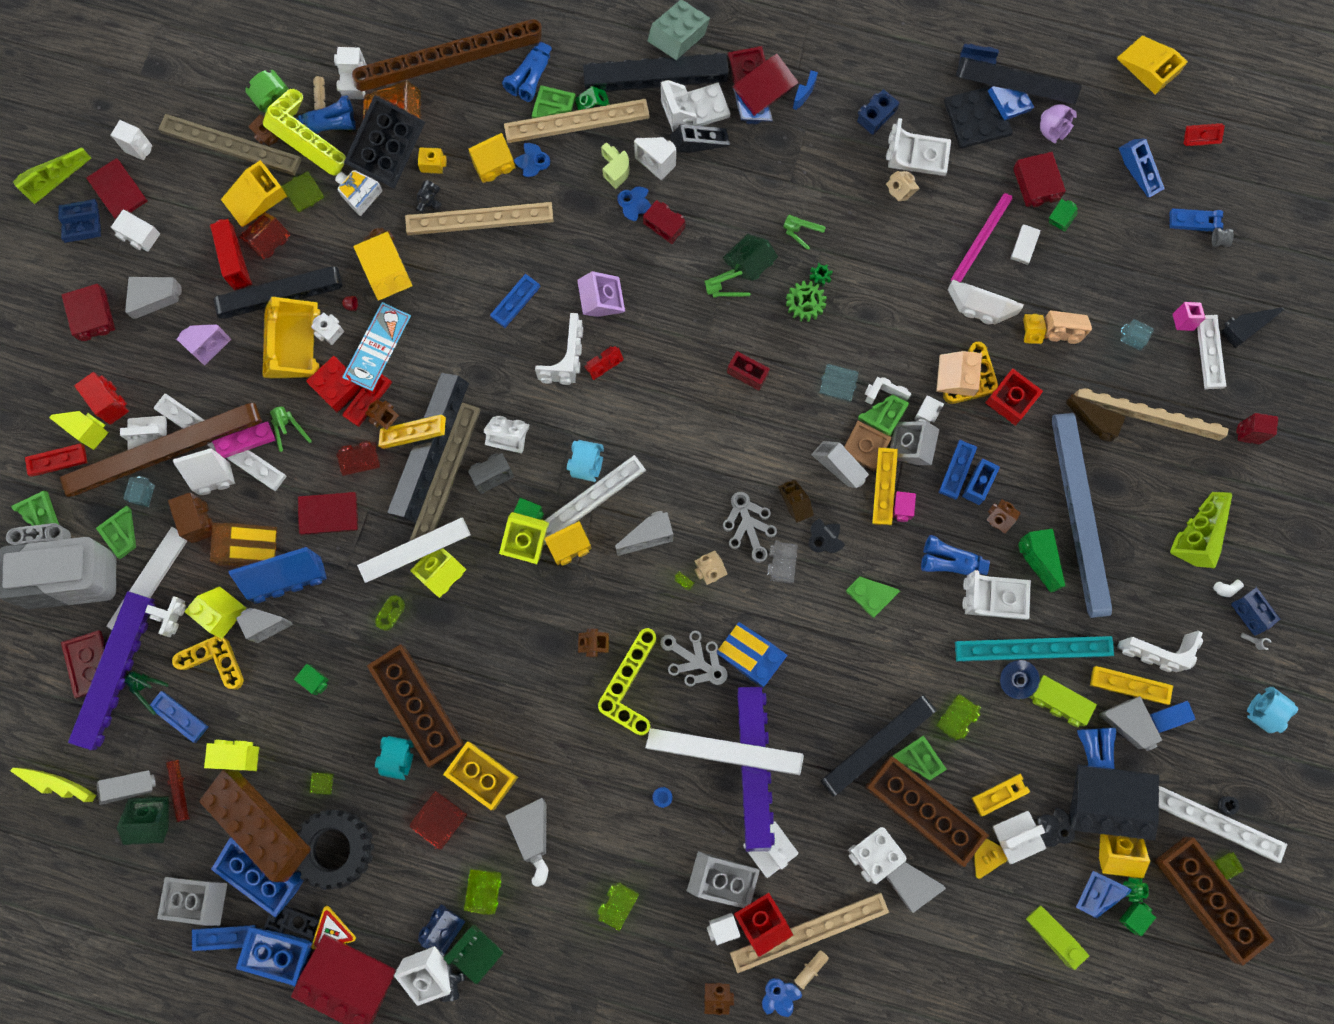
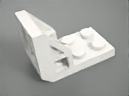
M669 80L661 82V102L672 132L680 124L704 126L730 117V111L719 83L687 92L684 85Z

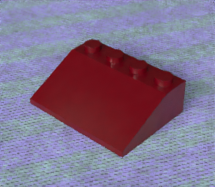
M324 934L303 970L291 997L342 1024H373L397 970Z

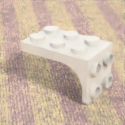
M898 118L897 123L893 124L889 135L888 143L890 146L886 155V160H889L888 167L946 176L951 140L906 132L901 128L902 119Z
M570 313L568 347L564 359L553 366H535L537 378L542 383L549 384L554 381L560 382L563 385H570L576 382V373H580L579 356H581L582 352L581 338H583L582 320H579L578 313Z
M974 570L964 579L963 587L966 590V597L963 598V609H965V614L1028 620L1031 580L979 575V571Z
M1200 631L1186 634L1177 653H1171L1134 637L1119 641L1117 649L1122 650L1124 655L1141 658V661L1144 663L1157 664L1161 670L1179 672L1191 669L1195 665L1197 660L1195 654L1197 649L1201 647L1203 638H1201L1202 632Z

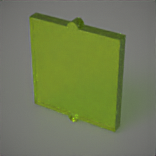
M308 171L297 178L294 177L292 181L282 186L298 212L309 206L312 207L314 203L324 198V195Z

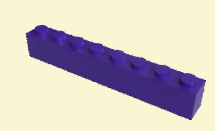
M127 591L68 743L89 750H95L102 745L104 741L103 732L105 728L109 727L112 720L110 714L119 702L117 696L119 691L123 690L125 686L126 673L131 670L134 660H132L135 652H138L141 645L140 637L142 633L146 632L148 627L147 619L151 614L145 612L148 605L155 607V599Z
M762 687L738 688L740 743L766 748L765 744H769V735L764 729V724H768L767 712H763V705H766V693H762ZM741 765L746 852L771 851V845H775V835L770 830V825L774 824L773 812H769V804H772V792H768V784H771V772H767L766 769Z

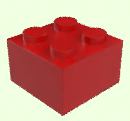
M333 356L306 382L338 413L363 387L351 382L349 375H347L349 380L342 378L347 368Z
M1012 368L985 403L1016 426L1042 394L1043 390Z
M92 372L74 385L94 414L110 425L129 412L125 406L127 405L125 399L121 395L118 396L115 392L117 390L111 381H107L103 375L98 376Z
M769 893L734 914L758 957L794 936Z

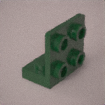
M474 924L443 960L449 965L453 963L470 980L478 984L503 955L504 951Z

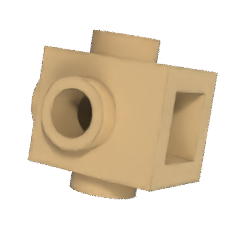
M907 171L895 172L891 175V180L886 183L890 194L896 197L898 201L908 200L920 189L914 181V176Z
M716 551L695 560L697 566L695 572L699 580L703 578L707 585L727 575L724 564Z

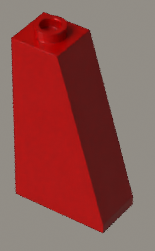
M221 219L211 224V231L223 278L233 290L252 285L234 226L228 219Z

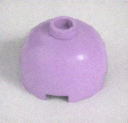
M1054 105L1045 110L1041 115L1040 122L1042 134L1053 143H1056L1058 138L1063 140L1074 126L1071 122L1073 117L1076 118L1077 116L1076 111L1065 105Z

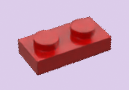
M1220 123L1186 126L1183 144L1185 146L1221 144L1225 125Z

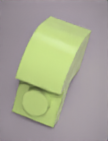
M605 143L601 147L602 156L609 164L603 168V177L616 189L629 175V158L625 151L619 154L614 146L611 147L608 143Z

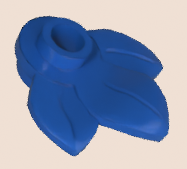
M524 143L525 154L514 159V163L519 168L524 169L523 176L533 177L540 170H545L550 165L549 156L541 152L538 145L532 143Z
M635 187L631 191L624 190L619 193L618 203L623 207V214L631 221H637L638 214H645L651 207V204L645 199L648 189ZM629 198L630 201L625 202L624 199Z
M774 978L766 984V995L762 1000V1007L766 1014L776 1010L781 1016L790 1017L793 1012L792 1001L800 999L802 994L793 983H784L782 980ZM779 987V990L774 993V988Z

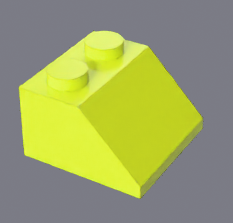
M80 411L54 414L49 417L74 438L93 450L109 433L103 428L105 424L89 413L84 415Z
M442 548L422 557L410 571L440 598L456 580L461 578L466 569Z
M217 587L198 595L184 612L209 633L223 639L237 621L236 618L241 616V612L246 610L247 607L223 588Z

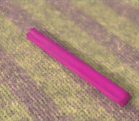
M1003 194L952 276L951 282L955 280L961 283L1011 202V195Z

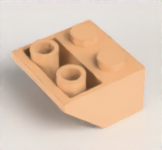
M1049 311L1045 316L1047 330L1044 338H1048L1050 341L1064 340L1071 344H1077L1092 330L1087 315Z

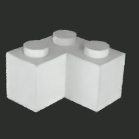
M338 47L337 54L334 55L335 66H338L340 80H337V90L340 91L342 96L348 95L349 99H365V91L357 90L352 78V72L355 68L366 65L360 48Z

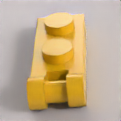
M1021 773L971 798L981 817L1030 793L1028 787H1025L1022 781ZM1014 784L1018 789V791L1014 792L1011 787Z

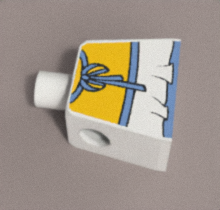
M355 170L348 176L340 172L335 179L340 184L338 187L340 195L359 216L366 211L383 191L377 181Z

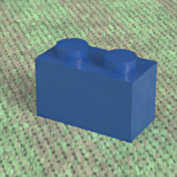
M982 459L977 464L962 497L980 505L985 500L1000 467Z

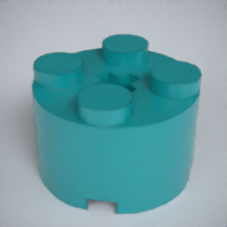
M393 736L382 738L380 744L382 749L381 755L377 756L375 761V768H378L380 776L400 780L406 779L404 775L409 774L413 760V754L410 753V747L414 748L412 740Z

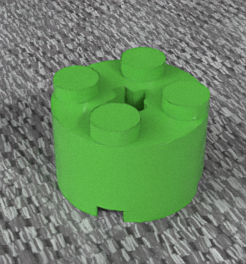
M266 70L258 73L250 80V88L246 87L245 89L246 94L258 109L265 113L272 103L289 90L274 70H270V73Z

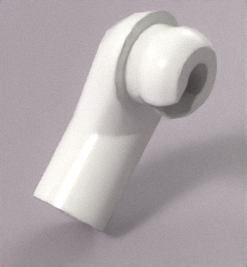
M1237 579L1231 585L1217 582L1213 589L1220 596L1231 597L1242 589L1244 585Z
M543 859L533 863L537 870L532 878V884L536 887L543 885L548 876L549 870Z

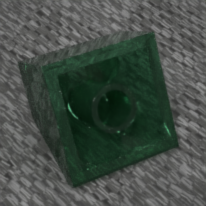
M747 234L723 257V260L736 272L742 271L740 275L742 278L753 282L760 277L767 267L773 264L778 255L768 240Z
M169 797L128 798L117 826L123 845L164 842L169 828Z

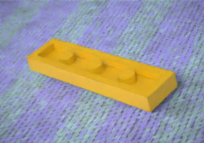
M437 415L390 426L387 430L382 428L380 429L378 446L385 449L442 436L445 433L446 417Z
M878 448L872 524L892 526L898 449Z
M1098 666L1093 667L1090 686L1132 697L1140 696L1141 699L1164 705H1170L1173 685Z

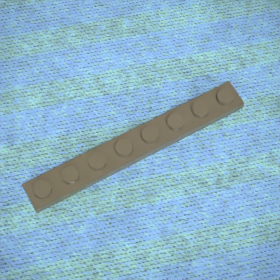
M168 114L164 115L158 129L160 133L253 163L261 160L266 167L294 176L301 162L300 156Z
M465 403L461 404L410 541L436 530L480 414V408Z

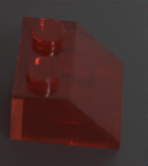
M265 212L239 238L259 257L265 259L271 257L279 245L285 244L291 234L275 217Z

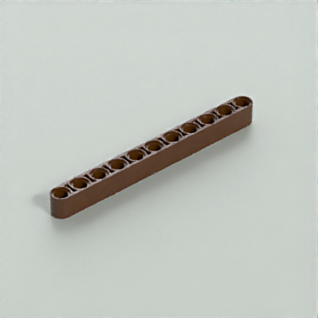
M531 19L357 67L352 72L354 86L359 91H367L535 44L541 40L542 26L538 20Z
M255 403L242 405L60 477L65 496L72 497L212 443L213 440L258 425L262 420Z

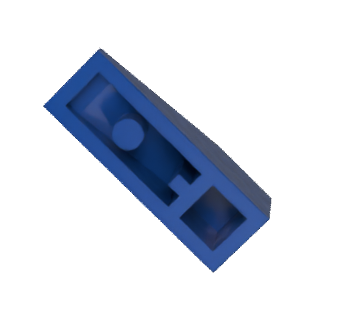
M1133 139L1119 147L1124 164L1147 197H1151L1164 189L1146 139Z

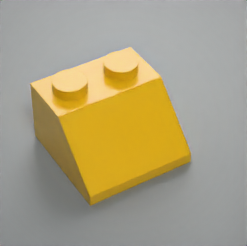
M502 133L469 148L473 166L483 183L493 181L497 176L507 174L515 168L513 157Z
M580 521L544 538L557 565L561 564L564 566L570 563L572 558L585 556L592 549Z
M1100 834L1099 860L1102 873L1144 878L1150 863L1144 839Z

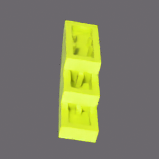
M12 768L11 770L12 773L41 793H52L54 791L63 798H72L75 795L83 802H93L97 796L83 786L61 776L25 768Z

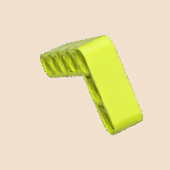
M289 89L268 107L263 119L264 127L327 173L338 175L344 165L345 155L293 117L298 112L303 95L298 90Z
M649 628L641 630L598 703V708L603 715L640 736L646 735L649 732V721L620 702L655 645L656 634ZM644 634H651L653 640L650 643L643 642L642 636ZM635 650H640L643 653V657L640 660L632 658V653ZM625 667L633 669V674L630 677L622 675V670ZM615 684L623 686V691L620 694L612 692V687ZM605 701H611L613 704V708L608 712L602 709V704ZM622 711H627L630 714V718L626 722L619 720V714ZM639 721H644L647 724V729L643 732L636 730V724Z

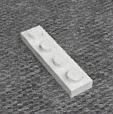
M1205 315L1206 319L1197 327L1204 388L1223 389L1226 387L1218 316Z

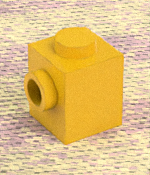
M419 147L418 166L421 173L443 174V167H446V156L443 155L442 149Z

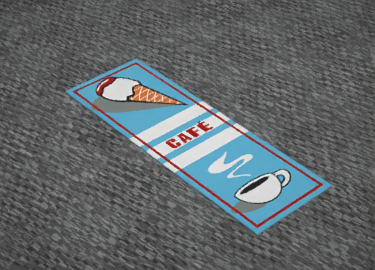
M382 302L342 378L349 380L347 377L349 375L351 382L373 391L411 315Z

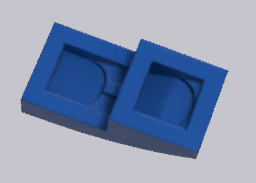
M810 72L807 86L799 84L793 106L794 110L800 108L810 96L815 86L818 72Z
M1188 701L1150 714L1158 733L1195 720Z

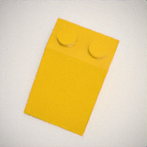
M388 231L353 246L378 301L412 286Z

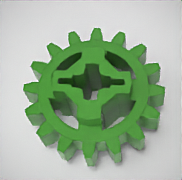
M803 281L801 286L796 283L795 289L790 288V294H787L786 297L788 300L786 301V306L790 307L789 313L794 312L793 318L799 316L800 321L806 318L810 322L811 317L816 320L817 314L822 315V309L826 307V303H824L826 296H822L824 290L819 291L818 284L814 287L812 286V281H810L809 285H806L805 281Z

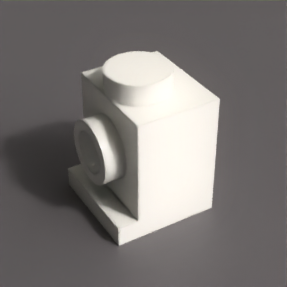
M927 395L914 420L934 423L944 403Z

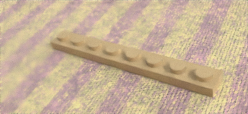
M646 99L505 123L504 127L507 142L513 143L649 119V111Z
M552 202L405 215L407 235L554 222Z
M1079 389L1074 394L1118 414L1220 441L1228 434V428L1222 427L1221 424L1205 423L1199 418H1186L1185 415L1180 413L1171 414L1161 408H1149L1146 404L1130 403L1127 399L1111 398L1110 395L1104 393L1096 394L1090 389Z
M877 893L790 928L794 935L793 937L758 957L751 944L730 952L737 973H740L885 915L889 911L882 893Z

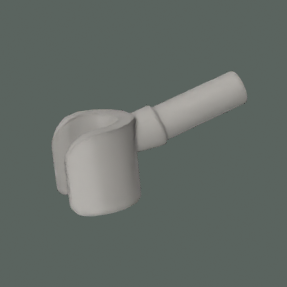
M1244 633L1240 636L1253 642L1258 650L1269 649L1263 645V642L1271 643L1269 638L1257 639Z

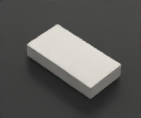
M1023 224L1010 259L1028 265L1041 230Z

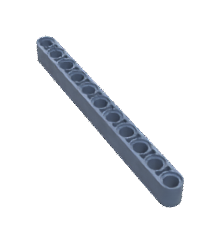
M1074 413L1056 414L1052 416V426L1087 612L1090 618L1111 616L1112 605L1076 417Z

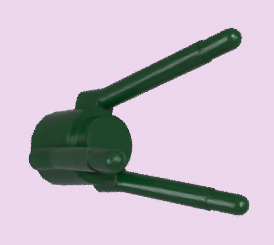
M135 671L129 673L125 679V684L130 687L129 691L140 700L152 715H156V712L138 690H143L145 687L152 688L147 681L168 687L169 684L148 677L145 674L141 675Z

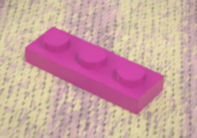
M267 421L213 440L212 442L216 452L223 458H227L275 441V437Z

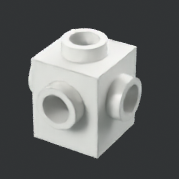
M324 312L313 320V325L311 326L315 331L313 334L319 340L323 341L325 339L331 345L342 335L344 330L338 325L339 321L333 315L327 316Z

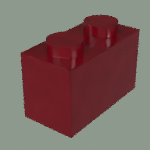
M656 200L643 215V224L671 244L674 243L685 229L686 221L684 217L679 213L671 211L670 207L664 202L660 203Z
M736 351L727 368V374L758 391L762 388L770 371V368Z
M1260 413L1252 414L1238 424L1236 429L1238 441L1261 445L1276 436L1278 416Z

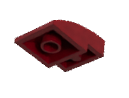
M775 54L738 81L733 88L755 116L791 91L799 82L779 55Z

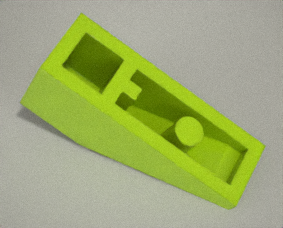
M1041 905L1026 918L1029 924L1067 967L1075 970L1089 957L1080 944Z

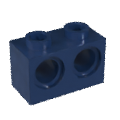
M883 89L879 94L875 93L867 106L863 105L860 108L857 122L874 135L897 112L900 102Z

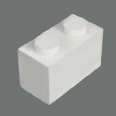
M119 120L111 133L112 138L125 153L144 161L145 157L151 152L152 144L139 128Z
M124 209L111 226L116 232L115 236L124 242L128 240L134 248L138 250L142 248L147 252L160 235L154 226Z
M732 913L709 921L710 926L707 927L711 941L715 940L717 945L741 937Z

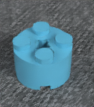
M583 440L573 442L572 459H569L567 463V470L570 471L571 477L592 482L596 481L594 477L599 476L603 457L600 456V451L604 452L602 444Z
M1267 687L1264 689L1266 693L1263 695L1257 694L1251 701L1247 709L1250 716L1247 715V718L1267 733H1274L1276 731L1282 733L1288 726L1287 722L1297 713L1298 707L1295 706L1292 700L1274 687Z

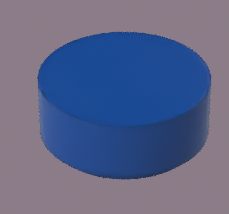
M660 787L654 791L653 802L655 805L664 808L671 804L673 797L669 789Z

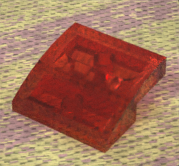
M435 791L409 827L439 850H442L465 820L467 814Z

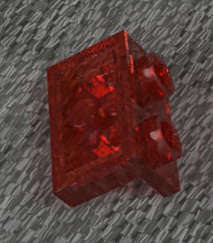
M364 441L359 443L360 446L352 447V445H346L341 447V450L337 452V458L342 476L380 468L376 442Z

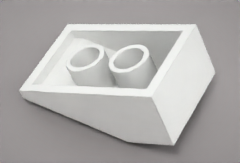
M212 448L173 459L175 466L190 489L199 495H207L215 489H227L230 487L229 485L235 484L230 462Z

